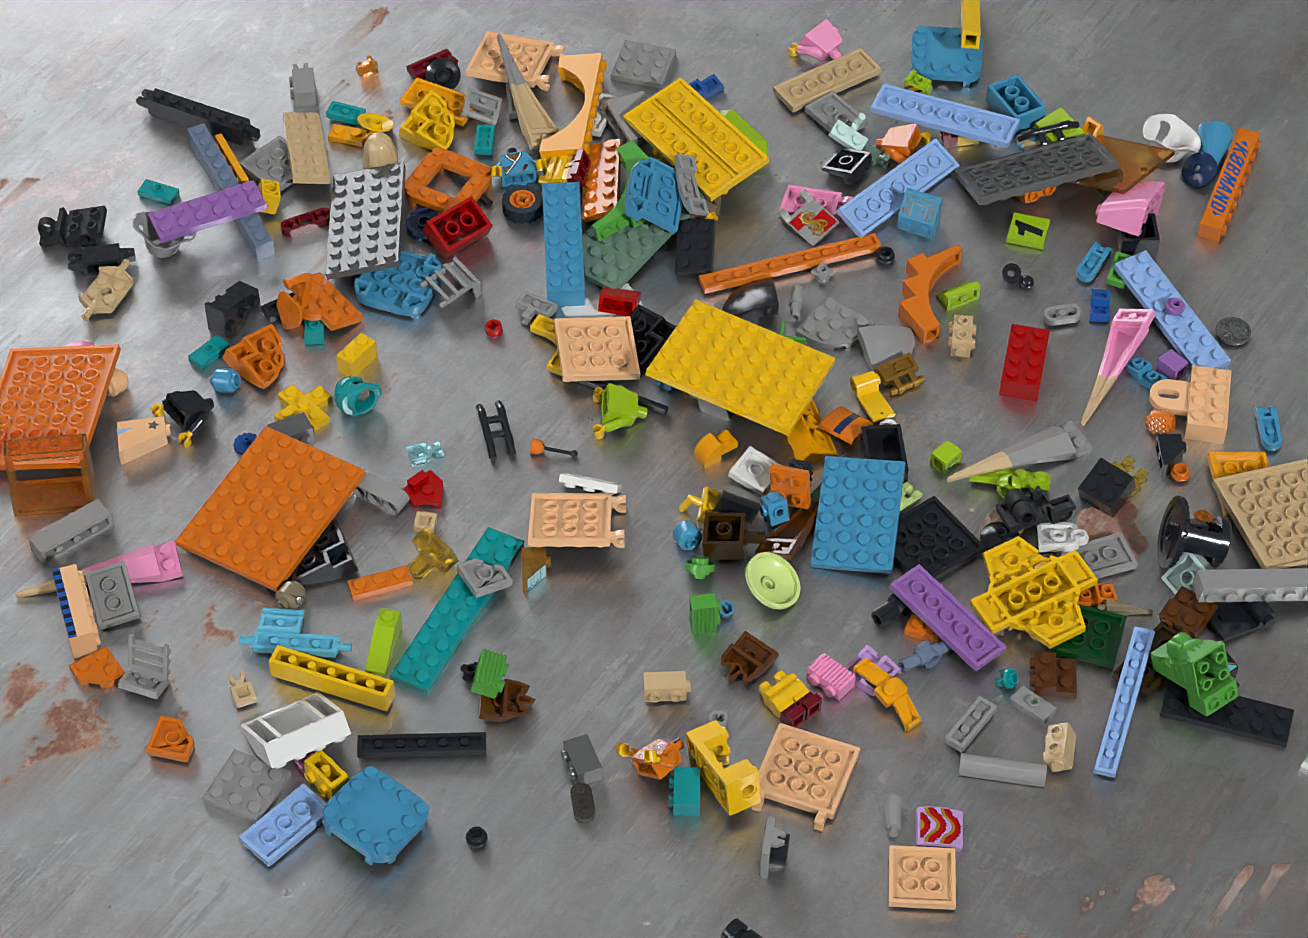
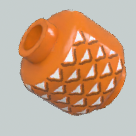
M1153 409L1145 418V426L1148 427L1149 432L1153 435L1170 434L1175 429L1176 419L1169 410Z

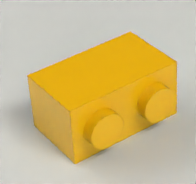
M360 333L336 355L338 371L347 377L357 376L377 357L376 341Z

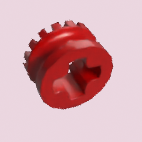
M492 319L486 322L485 330L489 337L496 338L503 333L502 324L499 320Z

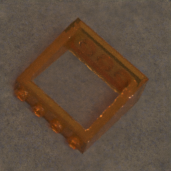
M86 433L4 440V461L15 517L72 513L87 503L96 500V477ZM79 457L82 476L18 481L14 462Z

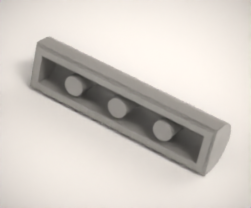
M961 753L958 775L1044 787L1047 765Z

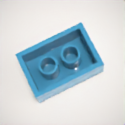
M1019 74L987 86L986 102L995 113L1020 119V125L1016 133L1034 127L1035 123L1046 116L1047 107Z

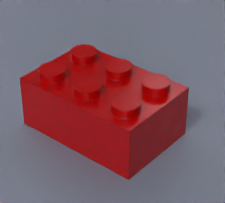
M470 196L427 221L422 231L442 259L445 260L488 235L493 225L474 198Z

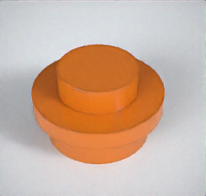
M1184 463L1175 464L1170 471L1171 477L1180 482L1188 480L1191 474L1189 467Z

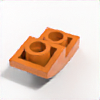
M1097 583L1092 588L1080 592L1078 604L1096 608L1097 604H1105L1106 599L1117 602L1118 599L1114 585Z

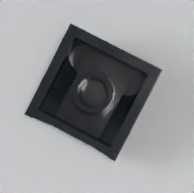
M840 147L821 169L827 173L840 176L844 183L853 185L870 169L872 155L871 152Z

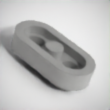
M1075 304L1047 307L1044 310L1043 320L1046 324L1052 326L1075 323L1080 320L1081 309Z

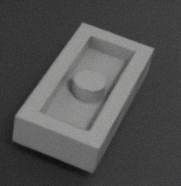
M1023 685L1009 701L1011 705L1043 726L1056 713L1057 709Z

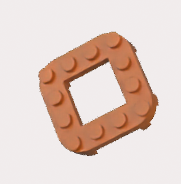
M436 147L424 157L405 181V197L412 207L420 204L441 213L470 196L477 202L486 190H491V167L452 151ZM447 169L470 179L454 198L426 187L438 171L442 173Z

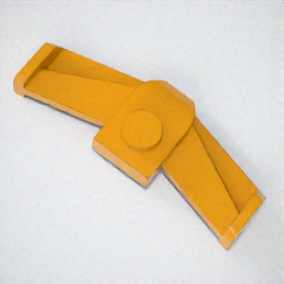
M868 658L854 666V673H858L877 687L873 693L886 708L891 705L894 706L905 727L906 733L923 722L907 693L908 687L901 679L890 676Z

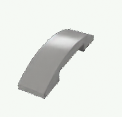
M677 154L675 160L676 181L682 203L690 214L708 216L709 211L706 200L701 199L695 178V173L697 172L695 158L693 155Z

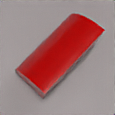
M604 286L599 295L598 311L631 317L633 311L640 303L641 292L620 288L613 289Z

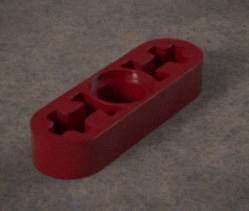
M319 208L283 220L281 222L282 235L293 237L329 225L330 209ZM306 220L311 221L310 224H303L302 222Z

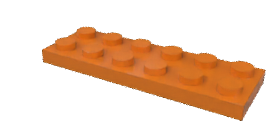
M620 138L589 145L590 154L588 157L591 160L585 185L583 186L581 213L583 223L602 219L620 200L621 163L617 153V148L622 146Z

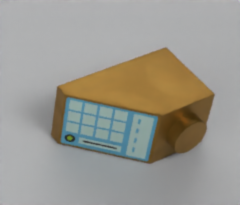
M546 547L521 548L523 593L530 591L547 576V567H551L550 555H546Z

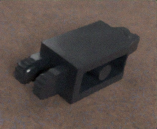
M119 243L81 247V251L72 252L67 257L68 261H70L68 264L69 270H84L85 277L99 275V267H118L124 259L130 262L136 261L134 248H120Z

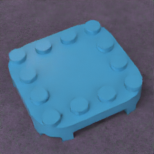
M920 25L912 36L910 73L916 70V74L930 80L963 82V87H970V83L980 80L982 37L980 36L979 49L961 48V28L925 27Z
M401 251L399 267L362 273L359 279H355L354 285L357 302L372 308L417 318L427 308L435 293V290L430 285L422 288L420 284L426 280L425 277L434 275L435 270H441L442 265L436 259V255L432 253L425 257ZM438 278L434 280V282L439 286L441 281Z
M368 766L365 770L355 774L327 802L324 807L322 822L325 827L324 832L329 837L332 834L339 837L364 855V862L373 865V862H388V864H391L395 861L396 855L419 832H423L428 819L429 806L420 797L386 773L377 770L373 766Z

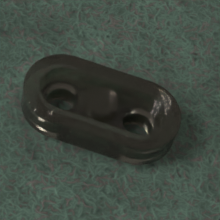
M577 783L570 790L573 816L577 822L586 824L595 817L592 789L586 783Z

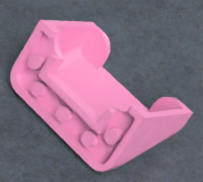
M1156 180L1119 185L1113 189L1111 195L1102 205H1098L1095 213L1098 216L1096 222L1139 236L1142 232L1143 223H1146L1148 214L1155 213V216L1158 214L1166 182Z

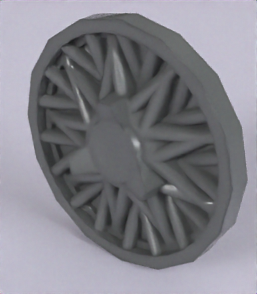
M1226 317L1216 324L1215 333L1220 341L1236 346L1242 345L1250 339L1251 328L1246 321L1240 318Z

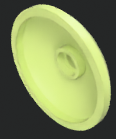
M763 552L755 555L748 562L746 581L752 594L762 604L780 610L789 608L798 600L800 581L796 571L788 561L777 554Z

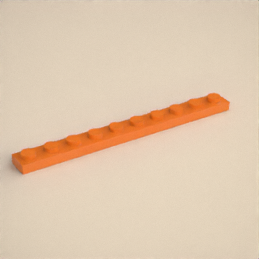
M872 233L862 238L856 237L700 275L699 283L704 293L707 294L744 285L763 278L776 277L817 267L820 263L829 264L878 252L882 245L876 234Z

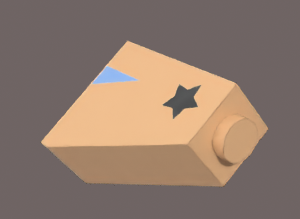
M164 416L117 422L121 465L127 464L168 444L167 436L171 435L170 424L165 423Z

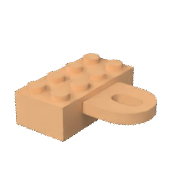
M1192 365L1189 382L1171 379L1157 381L1150 389L1149 401L1155 409L1169 410L1174 415L1186 416L1184 439L1224 444L1228 423L1232 370ZM1159 394L1174 395L1177 399L1163 398Z

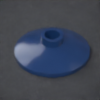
M1198 152L1192 154L1183 163V180L1194 188H1202L1209 185L1217 175V162L1208 153ZM1200 165V169L1196 171L1195 168Z

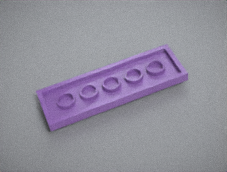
M252 180L148 213V218L160 243L267 210V204L255 181Z
M920 564L890 584L889 589L976 672L1005 651L1006 646Z

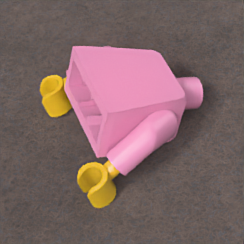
M828 19L824 20L804 36L799 46L797 43H792L791 48H788L789 56L795 57L798 54L817 58L819 61H824L829 56L833 60L843 56L838 50L843 42L839 28L832 26Z

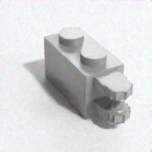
M304 63V68L298 69L297 64H293L292 77H289L290 87H293V89H290V98L294 100L295 107L317 105L313 67H308V63Z

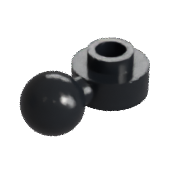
M1009 263L1002 269L1001 275L1004 281L1008 283L1018 281L1020 287L1024 290H1029L1033 287V278L1029 275L1022 276L1021 269L1017 264ZM1008 271H1012L1014 276H1008Z

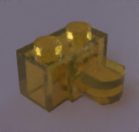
M425 527L411 540L419 554L407 565V568L413 578L420 580L434 567L445 575L459 560L452 548Z

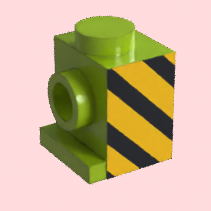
M913 70L904 80V89L930 95L933 86H931L932 80L916 74L917 71Z

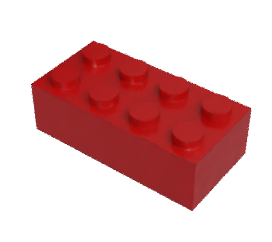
M1018 324L1011 325L999 396L1038 402L1050 333L1049 329Z

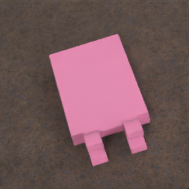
M788 185L779 211L784 208L792 216L805 204L800 200L801 196L799 193L806 189L840 224L847 225L836 211L853 197H842L841 192Z

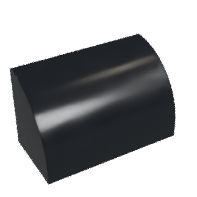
M721 489L717 495L714 511L720 513H746L747 523L752 524L759 512L760 503Z

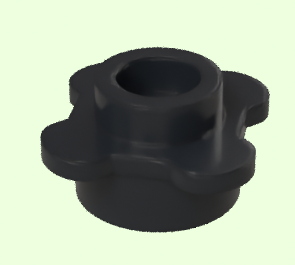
M478 662L461 665L460 670L463 672V681L473 683Z

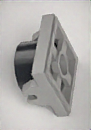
M770 816L766 819L760 856L759 875L763 878H768L770 868L776 869L786 866L790 844V834L785 833L780 828H775L776 817Z

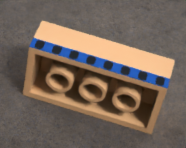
M76 564L51 571L73 658L76 660L97 651V646L101 645L83 572H78Z

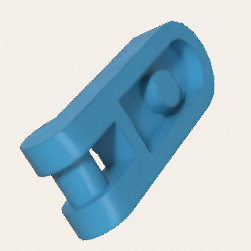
M1094 242L1077 268V278L1084 282L1092 281L1107 259L1110 258L1113 249L1102 247L1100 243Z
M1256 406L1255 418L1257 419L1261 444L1265 449L1275 451L1280 448L1282 443L1276 406H1269V408Z

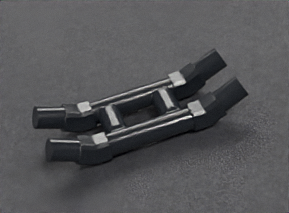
M1063 121L1042 128L1030 129L1016 137L1020 143L1038 136L1040 145L1030 148L1033 149L1075 138L1068 137L1065 139L1062 131L1079 128V122ZM1055 132L1058 141L1048 143L1045 134Z
M498 400L495 402L498 415L488 417L483 405L477 404V415L481 423L489 459L497 458L493 439L501 437L505 439L508 455H516L513 435L502 401ZM501 423V430L490 431L489 424Z

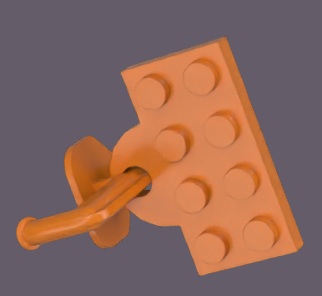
M320 272L315 274L304 273L283 280L284 286L295 293L293 298L285 291L278 294L277 309L285 330L300 327L303 319L310 321L321 320L331 331L362 322L363 315Z

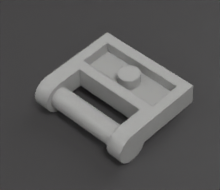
M468 87L460 116L470 117L496 126L502 99ZM469 107L490 114L492 117L469 110Z

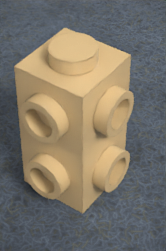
M954 314V321L949 323V333L952 336H948L947 347L951 348V356L970 357L971 350L975 349L976 338H972V336L976 335L977 324H973V316Z
M686 671L643 672L644 702H678L686 700L687 692L691 691L690 679H686Z
M1068 722L1049 725L1047 735H1045L1044 763L1049 766L1052 772L1072 769L1076 743L1075 732Z

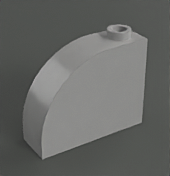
M644 91L605 101L602 113L618 139L620 138L622 145L633 140L640 148L647 142L623 117L624 114L648 99Z

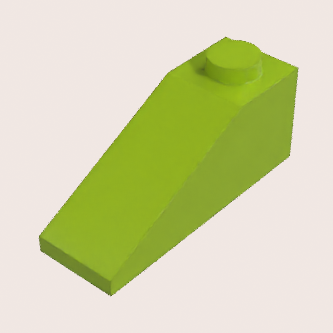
M380 608L373 630L365 672L386 676L402 628L400 611Z

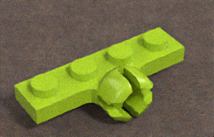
M1007 468L971 476L969 481L997 485L999 495L1005 498L1008 491L1016 488L1020 490L1022 488L1036 489V486H1039L1041 489L1049 491L1051 474L1043 471L1032 472L1024 469Z

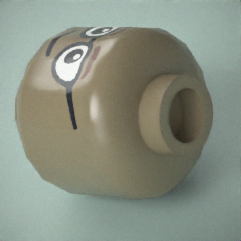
M287 581L275 593L276 605L280 609L296 610L306 599L305 588L297 581Z

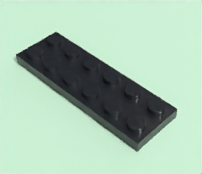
M1169 679L1160 716L1286 748L1294 709L1238 696L1206 717L1190 707L1187 690Z

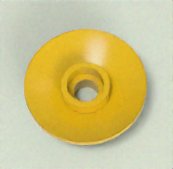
M364 113L359 115L357 119L358 123L368 129L369 132H386L393 128V122L380 114Z

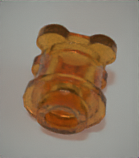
M368 55L367 60L357 63L356 71L363 78H367L372 73L378 75V63L371 55Z

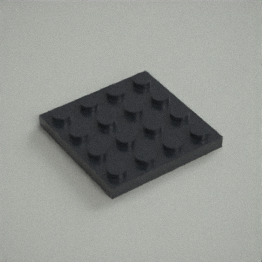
M935 496L899 516L894 561L905 573L920 564L934 579L939 580L985 552L986 547Z

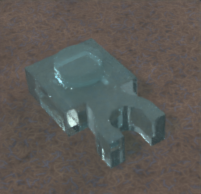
M435 442L431 446L422 443L407 447L411 466L430 463L431 458H444L440 442Z

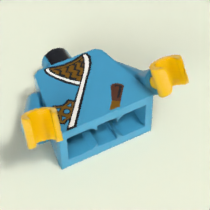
M509 148L507 154L501 155V161L497 162L496 166L491 167V177H502V188L537 183L536 171L548 169L546 159L535 160L529 157L526 151L518 152L516 148Z

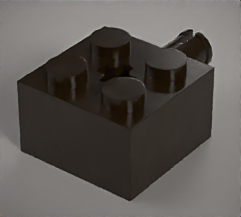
M705 513L702 540L704 557H708L709 560H745L746 546L748 544H766V531H748L746 513Z

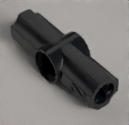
M893 593L886 603L872 611L871 617L878 627H884L899 616L901 618L908 616L912 610Z

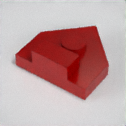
M421 470L407 480V486L402 490L409 495V503L412 506L433 505V507H442L444 484L443 480L433 471L429 470L425 473Z

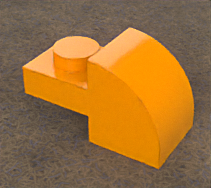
M728 430L715 436L709 433L696 445L694 457L704 468H707L721 461V455L737 448L738 442Z

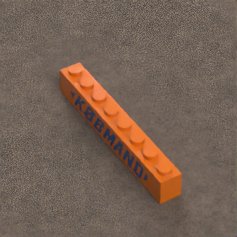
M1238 128L1201 219L1197 237L1219 243L1221 235L1225 236L1228 228L1226 223L1230 224L1233 215L1231 211H1235L1238 202L1236 199H1240L1241 187H1244L1247 177L1245 175L1250 174L1252 167L1250 163H1254L1257 154L1255 151L1260 149V133Z

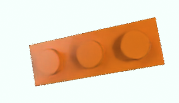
M407 565L347 581L353 601L413 585Z

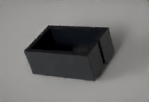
M901 425L861 426L860 447L862 459L905 462L903 484L907 482L909 469Z

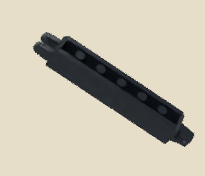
M157 88L153 91L144 89L141 92L142 96H138L136 99V103L147 108L148 113L153 117L186 128L204 123L211 136L215 137V135L222 133L226 141L237 145H242L246 139L257 142L261 137L260 129L251 125L248 118Z

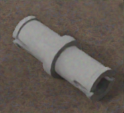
M795 285V287L792 286L791 299L788 302L790 307L788 319L791 322H797L801 319L803 287L800 285Z

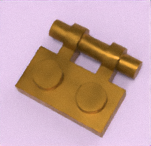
M910 352L883 363L875 369L884 385L892 383L893 388L888 389L890 396L901 395L905 390L917 388L919 384L925 382L923 375L916 377L914 374L918 371L919 367ZM907 377L908 381L901 383L899 379Z

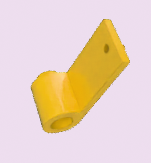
M869 371L850 377V387L853 394L873 422L883 421L895 416L894 411L879 391L881 380L877 373Z

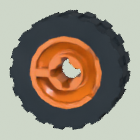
M518 185L506 190L502 198L504 216L509 221H513V223L528 224L536 221L543 212L542 194L533 186Z

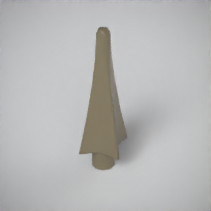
M1106 599L1105 604H1097L1096 609L1124 616L1153 614L1151 609L1130 606Z

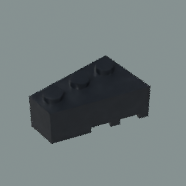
M238 281L226 289L224 295L218 294L215 296V301L212 303L206 302L204 304L208 330L228 338L237 330L242 321L248 318L252 310L258 307L260 304L259 290L242 281Z

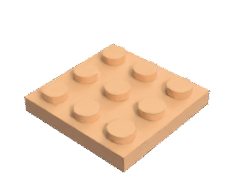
M889 845L888 907L955 910V848Z

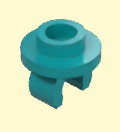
M1013 668L999 670L1001 678H995L996 684L999 687L1005 686L1007 689L1014 688L1018 682V675Z

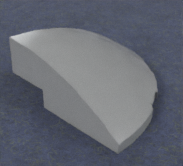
M873 325L858 328V340L864 351V360L869 371H874L875 374L877 373L875 370L877 366L909 352L912 355L913 349H915L914 333L910 328L895 325Z

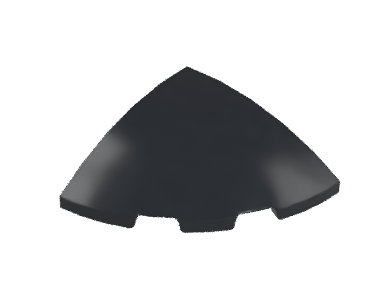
M772 277L758 279L738 287L729 295L722 311L749 322H759V317L778 315L779 303Z
M638 304L630 318L639 368L644 370L649 367L677 326L666 321L663 316Z
M337 520L329 523L292 572L293 581H297L300 584L323 583L359 571Z

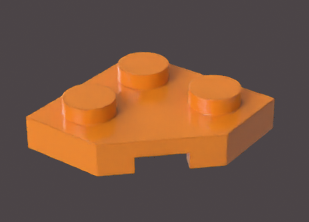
M107 646L69 665L75 678L83 685L92 683L98 684L102 688H111L118 684V681L125 674V671Z
M160 715L147 745L146 753L152 756L188 763L195 746L194 740L186 731L181 719Z

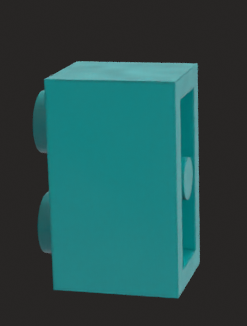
M675 767L674 776L670 775L669 788L674 789V794H669V807H673V815L699 816L700 767Z

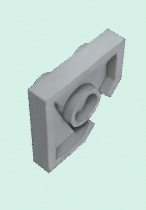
M476 558L457 564V572L475 598L512 586L513 580L503 566L483 564V560Z

